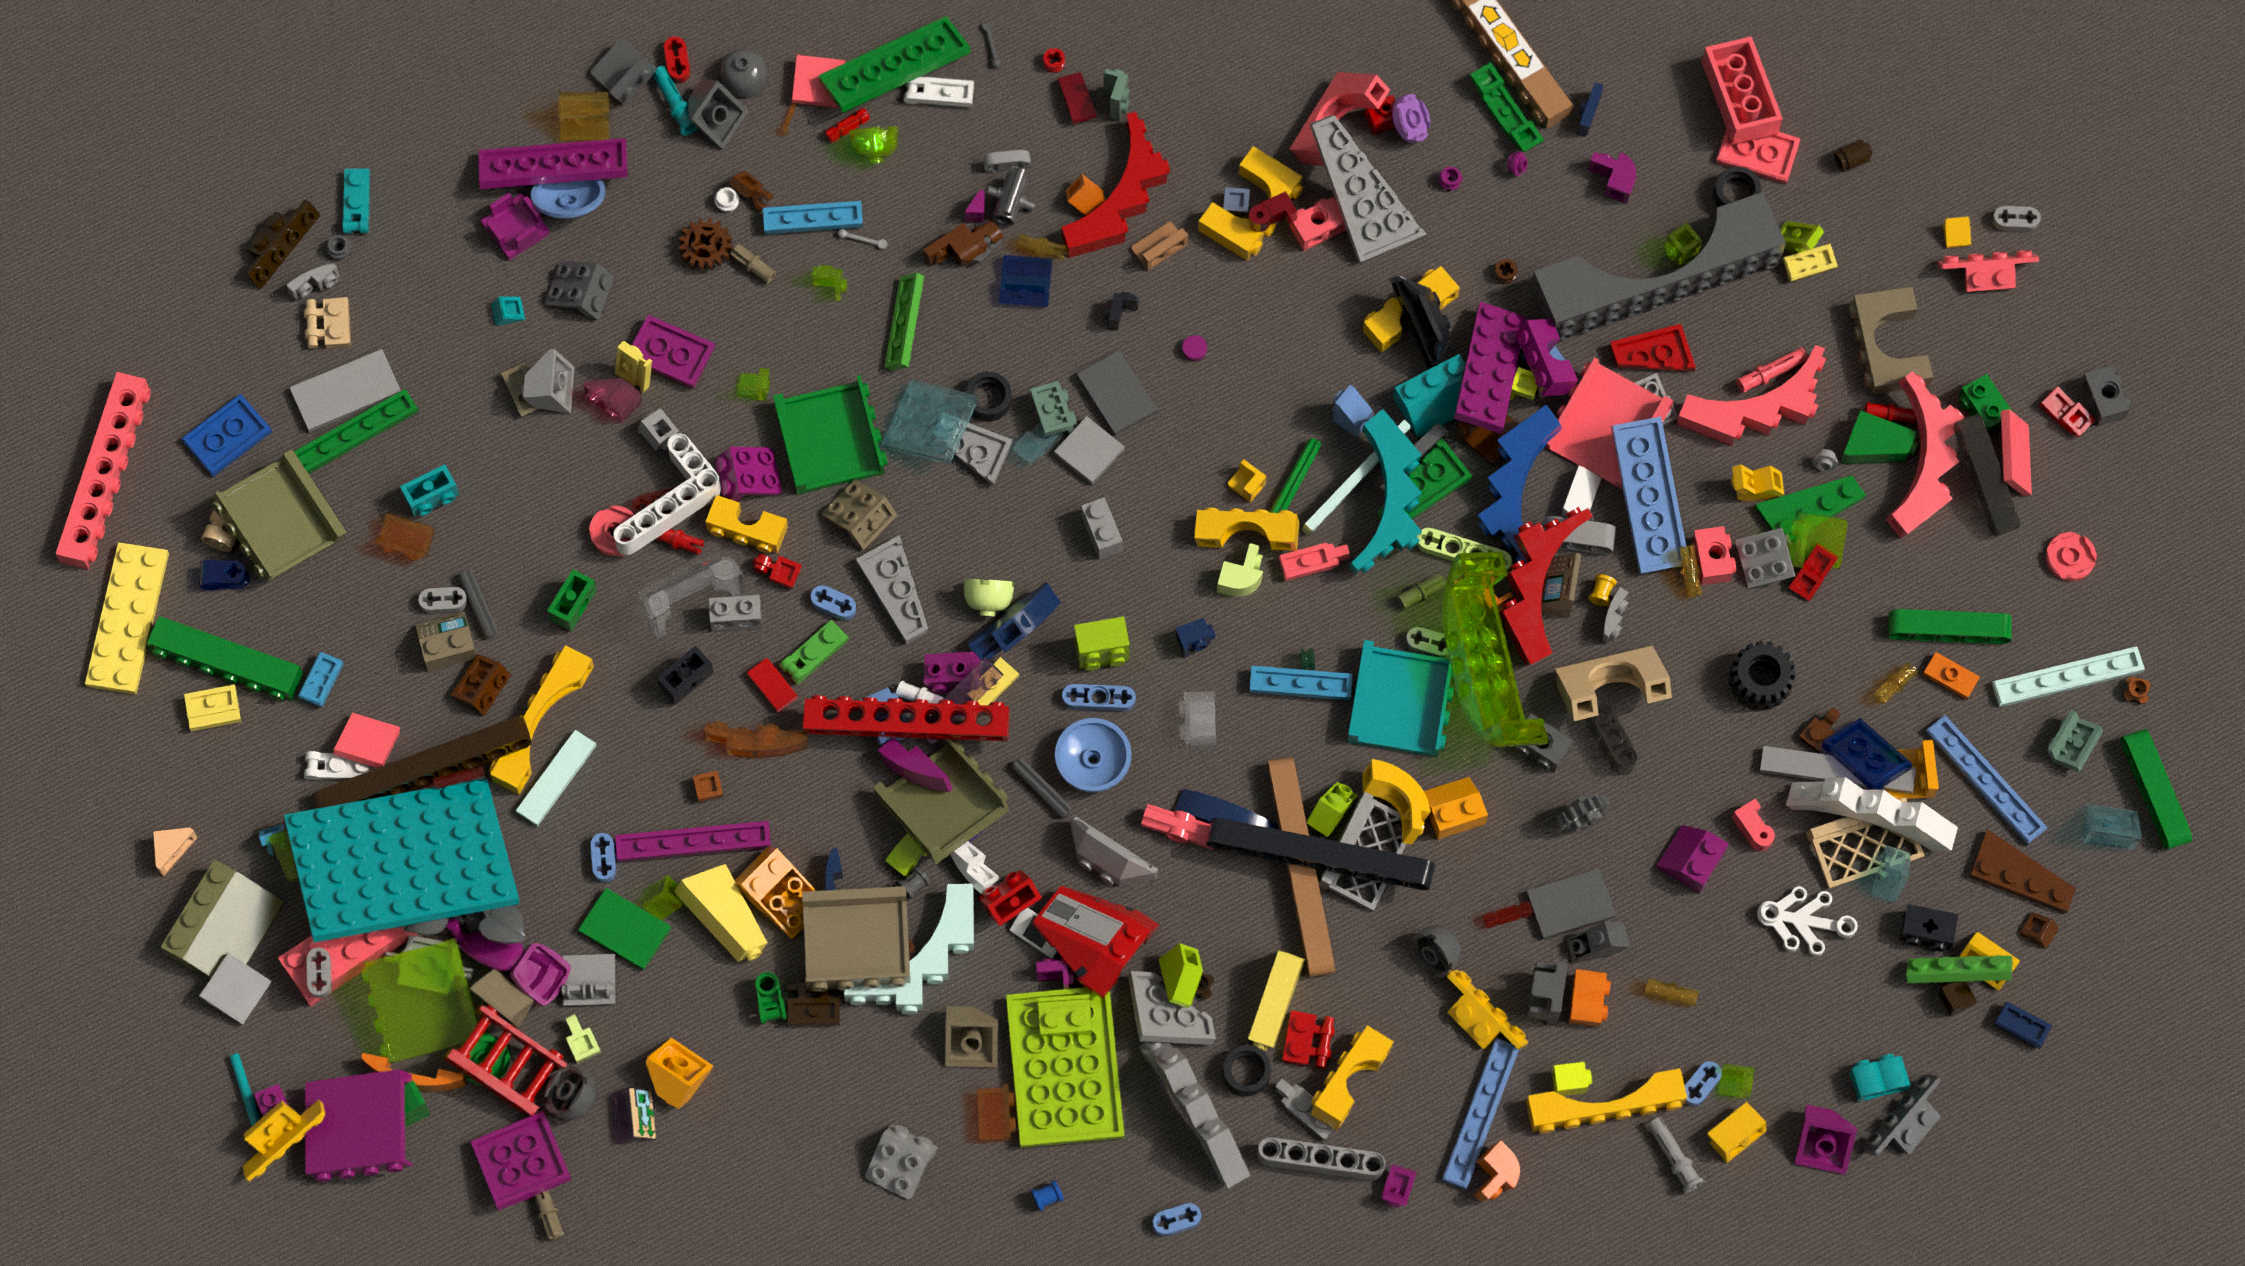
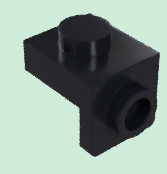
M1128 292L1114 293L1112 306L1107 305L1105 320H1109L1108 329L1118 331L1123 309L1138 311V297Z

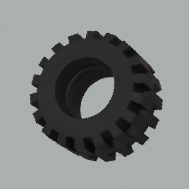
M1757 641L1755 646L1752 643L1748 644L1745 650L1742 648L1732 664L1729 674V686H1733L1731 692L1734 696L1739 695L1738 701L1741 704L1744 701L1747 702L1746 707L1750 709L1752 706H1757V710L1762 711L1764 706L1767 707V710L1773 709L1774 704L1779 706L1784 699L1786 700L1793 686L1796 671L1793 670L1795 667L1794 661H1789L1790 654L1788 652L1782 653L1783 647L1779 645L1777 648L1772 647L1773 642H1767V645H1763L1762 641ZM1755 666L1767 667L1774 673L1776 682L1769 686L1758 685L1752 681L1748 670Z

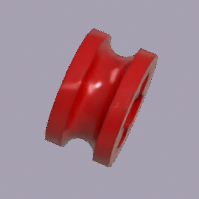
M1058 48L1048 49L1043 56L1045 69L1052 73L1061 71L1065 66L1063 51ZM1055 56L1058 57V62L1050 63V59H1054Z

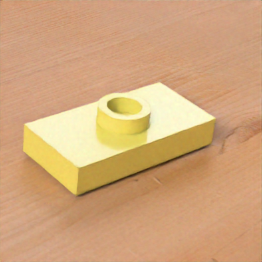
M1831 244L1782 259L1790 282L1838 267Z
M1000 657L980 677L979 689H971L970 692H966V695L972 701L979 702V705H989L990 702H994L1019 677V673Z

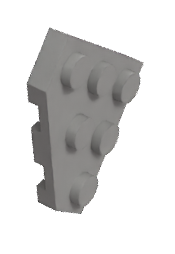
M1130 972L1128 981L1139 1041L1213 1045L1216 1037L1212 1017L1204 1011L1200 1013L1193 1006L1186 1008L1169 1002L1165 984L1162 982L1163 978L1157 973Z

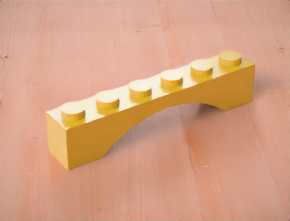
M566 645L562 652L558 651L552 661L554 666L549 673L546 672L540 681V690L537 695L533 694L529 699L526 714L520 716L526 721L531 740L539 721L546 711L559 699L583 687L594 668L592 658ZM530 746L494 760L489 770L492 781L520 795L532 774Z
M1680 1068L1655 1073L1636 1092L1611 1102H1579L1552 1091L1528 1096L1526 1105L1532 1132L1539 1131L1540 1134H1546L1562 1126H1565V1129H1573L1579 1127L1580 1123L1584 1122L1596 1125L1604 1123L1605 1119L1615 1117L1616 1120H1624L1630 1118L1631 1114L1641 1112V1115L1645 1116L1656 1113V1109L1678 1110L1685 1104L1687 1095Z

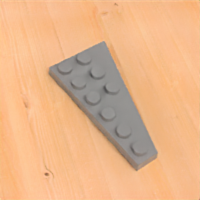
M1329 115L1309 124L1357 261H1365L1427 235L1415 222L1411 213L1398 200L1397 195L1376 168L1367 160L1366 155L1353 142L1352 137L1335 115Z

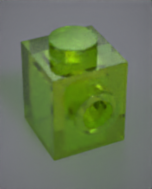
M1685 223L1667 236L1665 252L1671 260H1675L1681 265L1699 252L1702 240L1691 226Z

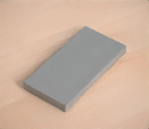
M382 349L290 387L309 433L373 407L401 391Z

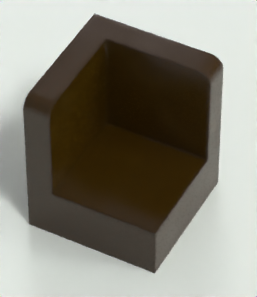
M1970 981L1953 982L1942 987L1938 993L1950 1017L1976 1005L1977 1000L1968 985Z

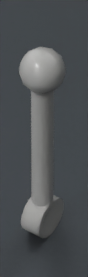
M840 229L837 233L841 239L847 237L878 246L880 250L887 248V241L884 239L877 241L847 233L844 229Z

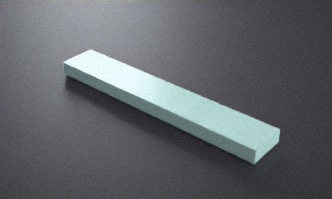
M1403 420L1398 427L1406 434L1411 425ZM1375 451L1305 523L1301 530L1307 536L1323 522L1379 463Z
M2136 646L1992 682V687L1998 706L2003 707L2142 673L2145 668Z

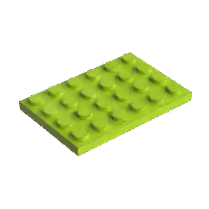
M1087 988L1006 995L1020 1148L1124 1139L1110 991L1104 999ZM1089 994L1092 1033L1040 1037L1038 998Z

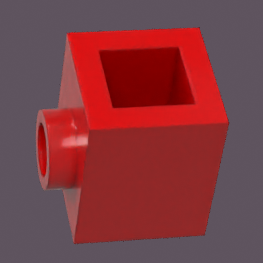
M1393 95L1386 97L1379 109L1365 108L1364 115L1373 135L1396 128L1393 120V106L1395 104Z

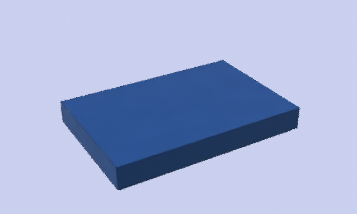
M240 393L181 438V440L211 476L214 477L272 433V429Z

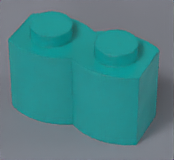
M1887 1054L1879 1057L1878 1062L1870 1063L1869 1060H1862L1854 1063V1067L1850 1070L1849 1074L1858 1102L1899 1093L1910 1087L1902 1056L1894 1057V1054Z

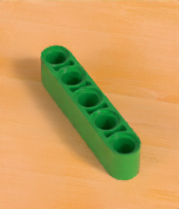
M1895 609L1888 612L1889 638L1905 641L2008 644L2012 642V616L2005 613Z
M2143 729L2122 736L2120 739L2122 749L2164 848L2169 850L2192 842L2189 825L2149 731Z

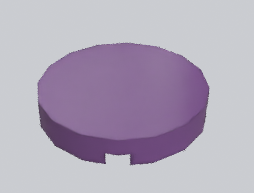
M1414 94L1400 96L1393 106L1394 125L1398 134L1409 143L1423 141L1428 136V133H1426L1427 128H1430L1429 112L1425 104L1421 100H1417Z

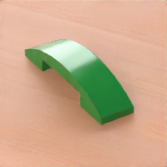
M1491 62L1470 74L1473 84L1487 109L1506 136L1521 152L1525 153L1544 142L1543 137L1532 121H1527L1503 86L1504 81Z

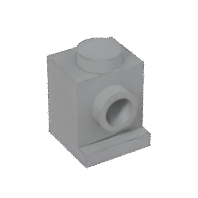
M661 408L643 419L637 429V432L645 437L655 451L661 448L667 451L669 438L679 432Z

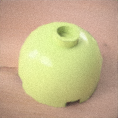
M964 579V596L967 604L972 609L979 610L980 616H995V611L1004 610L1012 601L1014 582Z

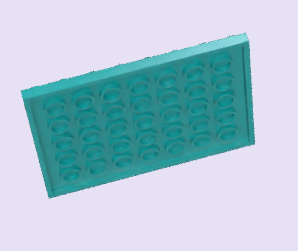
M487 778L284 815L313 943L519 904L518 892Z

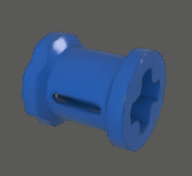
M1052 1180L1051 1184L1041 1189L1031 1190L1034 1202L1040 1212L1044 1210L1045 1206L1056 1201H1064L1061 1190L1055 1180Z

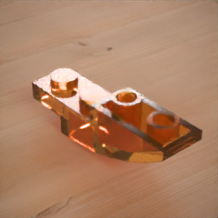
M714 721L713 724L706 722L704 729L706 740L726 744L727 755L738 757L772 758L785 756L805 750L809 744L808 736L804 735L802 731L795 729L784 731L774 724H765V726L758 724L756 734L748 728L738 727V729L729 728L727 724Z

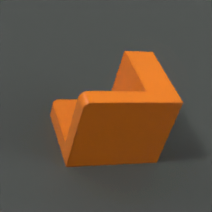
M1083 174L1065 190L1068 202L1085 215L1090 214L1106 201L1104 191Z

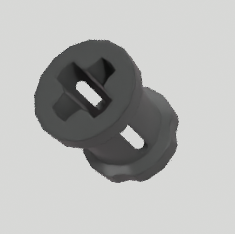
M918 866L913 869L914 872L906 879L897 882L899 887L906 886V896L910 900L915 898L914 894L922 887L931 884L928 876Z

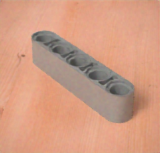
M1273 1137L1263 1139L1259 1144L1257 1153L1259 1161L1266 1166L1368 1181L1380 1179L1385 1169L1383 1156L1376 1152ZM1266 1147H1273L1277 1153L1275 1156L1268 1157L1263 1154L1262 1150ZM1296 1150L1302 1154V1158L1295 1161L1288 1154ZM1318 1154H1323L1328 1158V1162L1318 1164L1314 1157ZM1343 1158H1350L1353 1160L1354 1165L1350 1168H1345L1341 1165L1340 1161ZM1374 1161L1379 1164L1380 1169L1376 1172L1369 1171L1366 1164Z

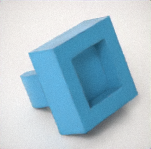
M284 824L259 831L262 846L267 845V851L270 855H273L272 845L275 843L281 844L283 851L287 850L285 841L287 839V832Z

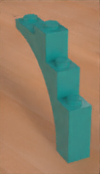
M1384 409L1367 421L1362 428L1363 433L1372 444L1381 465L1385 502L1381 522L1376 534L1366 549L1349 567L1355 575L1361 571L1364 574L1375 565L1373 562L1380 555L1382 558H1385L1395 549L1393 545L1400 552L1405 548L1411 550L1420 542L1418 538L1422 533L1420 528L1404 511L1410 512L1420 503L1418 499L1422 493L1405 474V471L1408 474L1414 471L1420 465L1418 461L1422 454Z

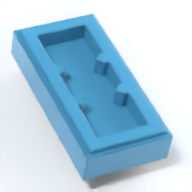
M319 652L298 695L299 699L322 708L344 662Z

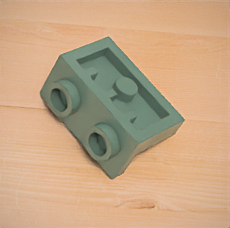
M1059 381L1031 388L1030 394L1044 436L1067 431L1068 435H1070L1077 421L1074 411L1068 410L1066 403H1069V397L1066 388L1061 389Z

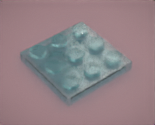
M910 380L882 445L885 449L950 464L979 399L973 394Z

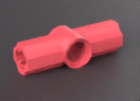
M1150 804L1147 805L1141 822L1142 827L1166 834L1169 839L1179 843L1191 842L1214 850V848L1206 845L1210 824L1196 820L1193 815L1183 811L1171 812Z

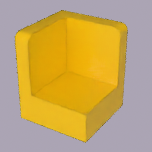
M1242 459L1239 464V470L1228 482V487L1251 503L1266 485V475Z

